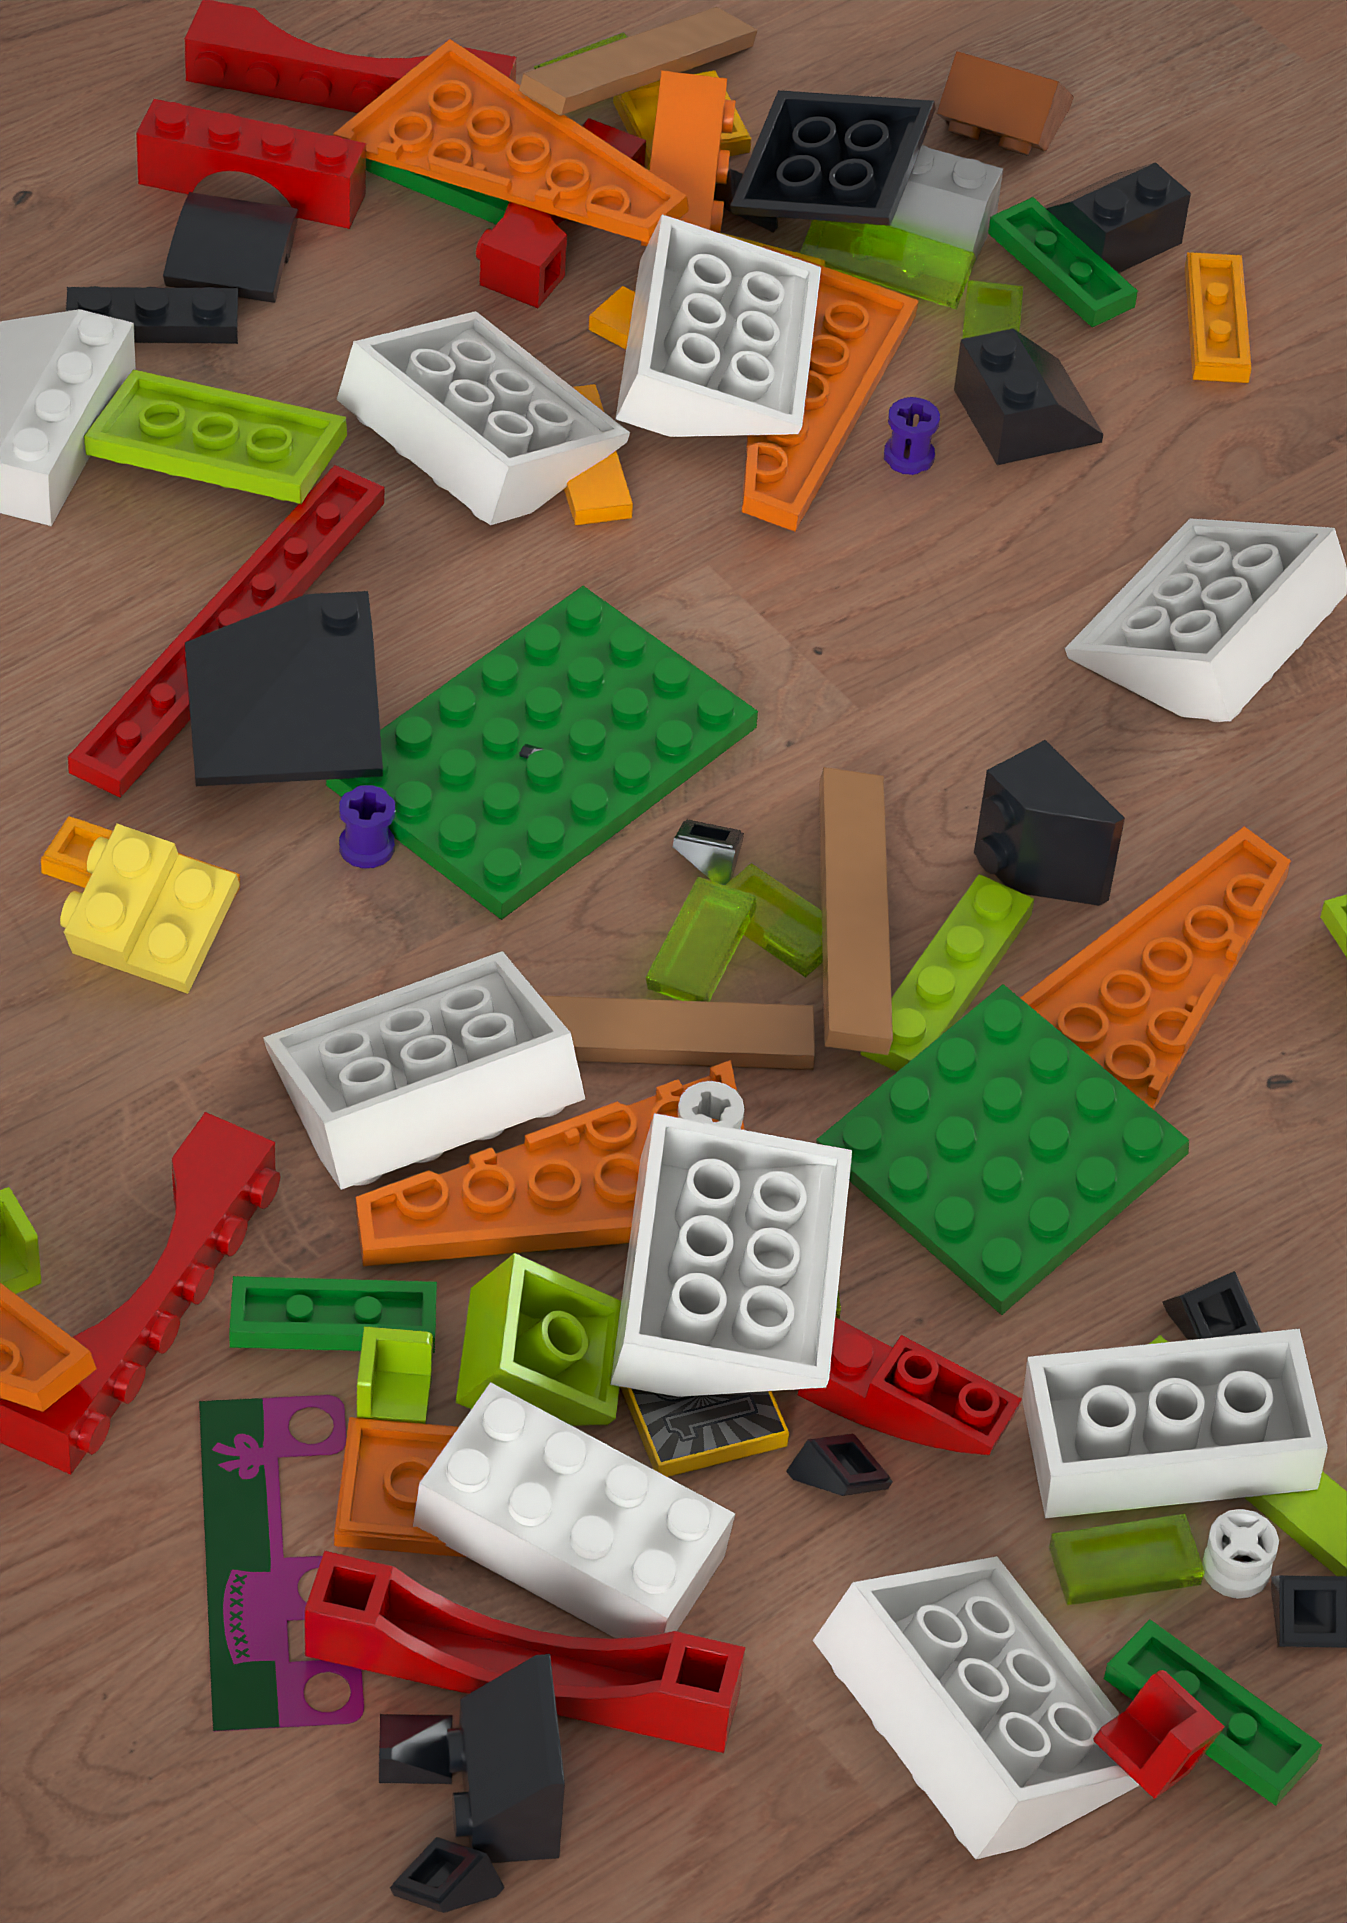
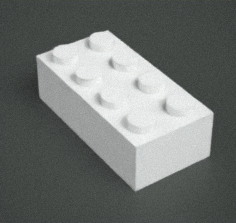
M1300 1329L1031 1356L1027 1358L1022 1401L1045 1518L1318 1490L1328 1447Z
M490 1382L419 1483L413 1527H418L438 1537L440 1541L446 1543L447 1547L614 1638L647 1637L678 1630L725 1557L735 1513Z

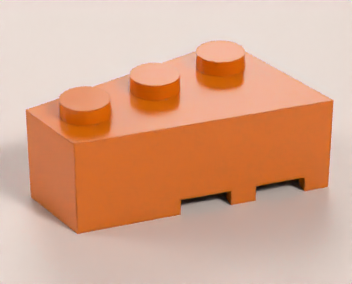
M661 70L649 171L687 195L689 211L679 220L720 233L724 201L713 200L715 183L726 184L730 151L719 150L721 133L732 134L736 100L725 99L727 78ZM641 241V246L648 245V243Z

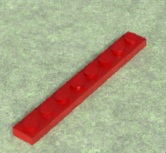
M334 465L308 493L302 504H298L68 755L69 774L121 798L190 721L185 642L302 596L384 505L385 487Z

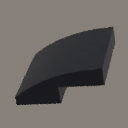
M189 192L181 210L163 273L165 286L174 288H238V297L275 303L284 263L289 262L299 210L291 207Z

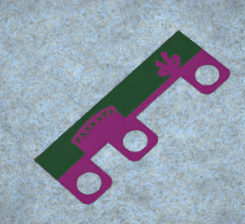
M332 1395L199 1401L213 1731L354 1723L361 1718L364 1712L361 1669L323 1660L289 1662L287 1621L305 1620V1607L307 1604L299 1595L298 1583L306 1572L319 1568L322 1556L284 1558L278 1457L333 1455L342 1451L346 1445L347 1438L344 1404L339 1398ZM308 1407L324 1410L333 1420L334 1426L331 1435L326 1440L316 1444H306L296 1440L289 1431V1421L294 1413ZM319 1673H335L342 1676L348 1682L350 1698L339 1710L321 1712L313 1709L306 1702L304 1697L305 1685L310 1678Z

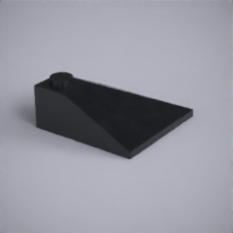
M778 90L730 205L732 214L891 226L936 110L934 100Z
M368 591L305 594L185 642L196 787L383 777L374 639Z

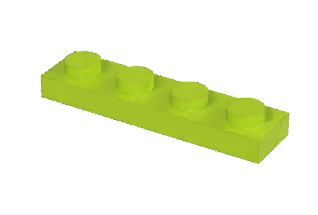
M978 874L891 998L893 1041L888 1055L862 1051L861 1055L898 1072L958 1022L1031 917L1034 898Z

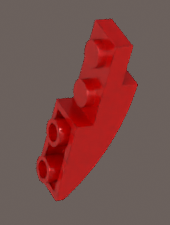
M836 1317L830 1374L826 1388L799 1389L797 1394L832 1413L890 1436L929 1447L980 1455L991 1454L1022 1402V1398L903 1335L891 1347Z

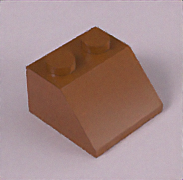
M956 51L936 114L943 120L950 122L947 131L978 141L981 132L1001 138L999 147L1029 156L1032 147L1047 151L1071 107L1074 96L1059 81Z

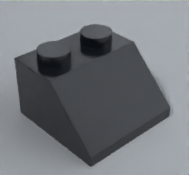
M1155 162L1113 174L1044 207L1116 272L1120 273L1182 244L1191 193Z
M1014 328L961 339L954 391L997 465L1102 443L1103 433L1058 358Z
M1044 740L987 770L974 854L986 872L995 874L1005 886L1026 895L1100 906L1109 901L1125 817L1059 752Z
M550 1654L533 1656L461 1698L459 1728L446 1729L449 1773L462 1772L464 1792L452 1793L455 1837L469 1836V1847L487 1853L492 1863L556 1859L560 1855L565 1780Z

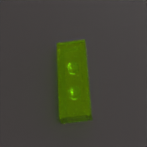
M812 220L800 251L801 254L825 260V267L956 310L976 261L974 252L892 226Z

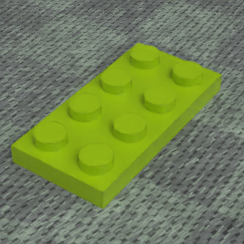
M133 369L84 435L86 455L164 472L172 476H181L212 483L225 488H234L269 496L277 500L302 504L347 437L346 417Z

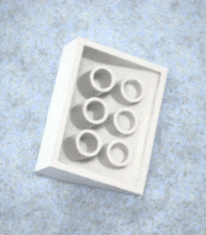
M662 214L640 259L616 420L669 437L798 434L803 423L821 267Z
M80 309L0 321V513L52 526L90 458L89 455H86L84 435L132 370H136L134 323Z
M476 311L353 341L336 399L356 415L359 422L372 428L394 446L397 453L410 459L432 477L435 484L448 490L470 508L477 518L487 522L489 525L531 514L565 489L569 480L607 458L627 443L630 435L629 431Z
M1190 518L1065 648L1067 657L1181 717L1209 719L1212 722H1230L1347 595V566L1335 528Z
M503 951L263 1037L266 1049L321 1162L341 1190L353 1185L361 1186L373 1183L385 1173L412 1163L432 1161L441 1156L444 1151L474 1140L494 1138L506 1128L533 1118H545L556 1115L564 1107L585 1100L571 1032Z
M654 1113L640 1159L610 1385L676 1397L826 1388L830 1374L852 1150Z
M997 1556L853 1582L813 1639V1642L832 1666L835 1675L845 1683L871 1718L876 1730L885 1737L911 1772L916 1784L926 1792L952 1827L957 1839L969 1850L975 1860L1025 1848L1139 1786L1093 1740L1099 1729L1120 1713Z

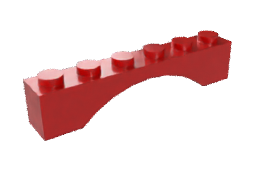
M213 0L201 1L184 38L186 81L354 113H359L429 56L374 58L349 55L321 48L288 34L269 22L255 8ZM463 47L516 82L517 57Z
M204 1112L172 1157L173 1200L176 1215L167 1246L152 1273L123 1305L98 1324L73 1336L75 1340L90 1350L96 1370L43 1412L0 1398V1443L72 1475L86 1453L93 1455L100 1449L108 1434L110 1419L122 1402L129 1404L134 1400L143 1384L148 1364L157 1352L164 1354L168 1351L177 1336L180 1319L191 1303L198 1305L203 1301L213 1282L214 1270L225 1255L231 1257L238 1251L245 1238L248 1221L258 1207L266 1209L274 1199L281 1178L280 1173L275 1169L274 1141Z
M324 1551L305 1607L306 1657L470 1694L533 1656L550 1654L557 1715L720 1753L725 1751L740 1694L745 1647L677 1631L647 1637L604 1639L572 1637L532 1630L493 1619L458 1605L420 1585L394 1566Z

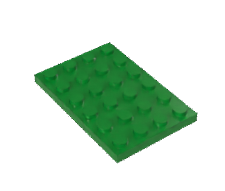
M581 586L382 728L380 736L383 777L326 780V786L340 797L361 785H373L383 788L395 801V817L389 825L394 838L502 920L756 729L758 711L588 588ZM525 744L543 749L533 752L528 759L519 756Z

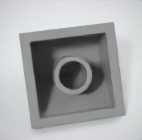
M922 145L891 226L867 224L859 249V257L964 287L989 235L990 216L997 214L1003 168Z

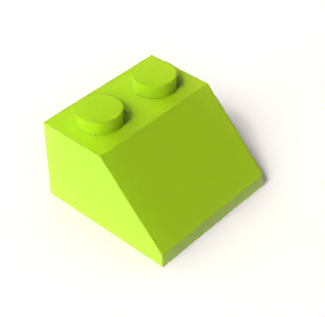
M514 1253L471 1287L455 1403L472 1409L491 1382L571 1426L610 1424L616 1419L619 1386L610 1384L621 1300Z

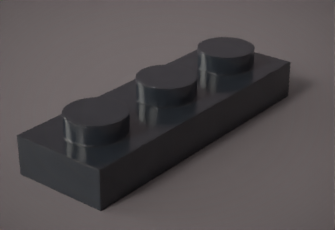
M67 287L66 311L80 309L134 323V343L238 344V288Z

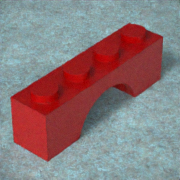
M153 99L136 132L138 184L188 195L189 192L193 193L201 180L211 174L223 171L243 172L256 176L275 187L286 198L292 208L299 210L298 218L350 229L366 194V143L158 99Z
M588 118L583 123L582 127L645 168L646 140L591 118ZM510 202L502 219L493 229H486L479 239L476 248V258L480 260L479 285L538 309L565 277L567 234L557 225L566 220V218Z

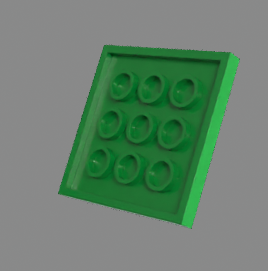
M1004 984L998 987L816 1139L817 1144L852 1150L849 1181L1001 1315L1189 1154V1139Z

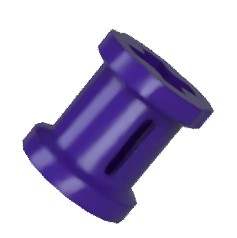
M907 397L896 401L890 407L888 424L892 429V436L884 446V460L894 471L915 475L930 469L933 465L935 448L931 444L932 434L937 431L940 423V413L934 404L922 398ZM915 414L919 415L917 427H913ZM907 445H911L909 458L904 456Z
M361 785L352 791L346 792L339 802V815L346 824L339 837V852L346 862L359 868H375L384 865L391 859L395 851L394 835L389 829V825L395 817L394 799L383 788L373 785Z

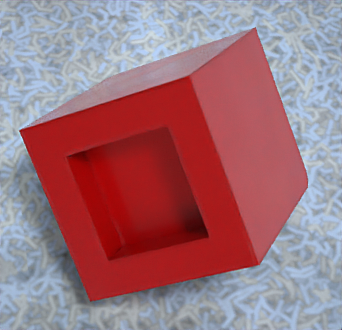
M1159 1670L1149 1678L1128 1708L1102 1726L1093 1737V1740L1150 1796L1156 1799L1191 1772L1225 1726L1166 1671Z

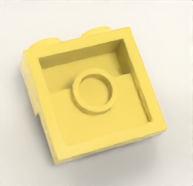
M116 824L110 838L98 837L90 850L87 860V871L92 875L84 892L72 891L63 905L60 924L65 928L64 934L70 949L75 955L188 994L240 886L237 874L179 855L173 842Z

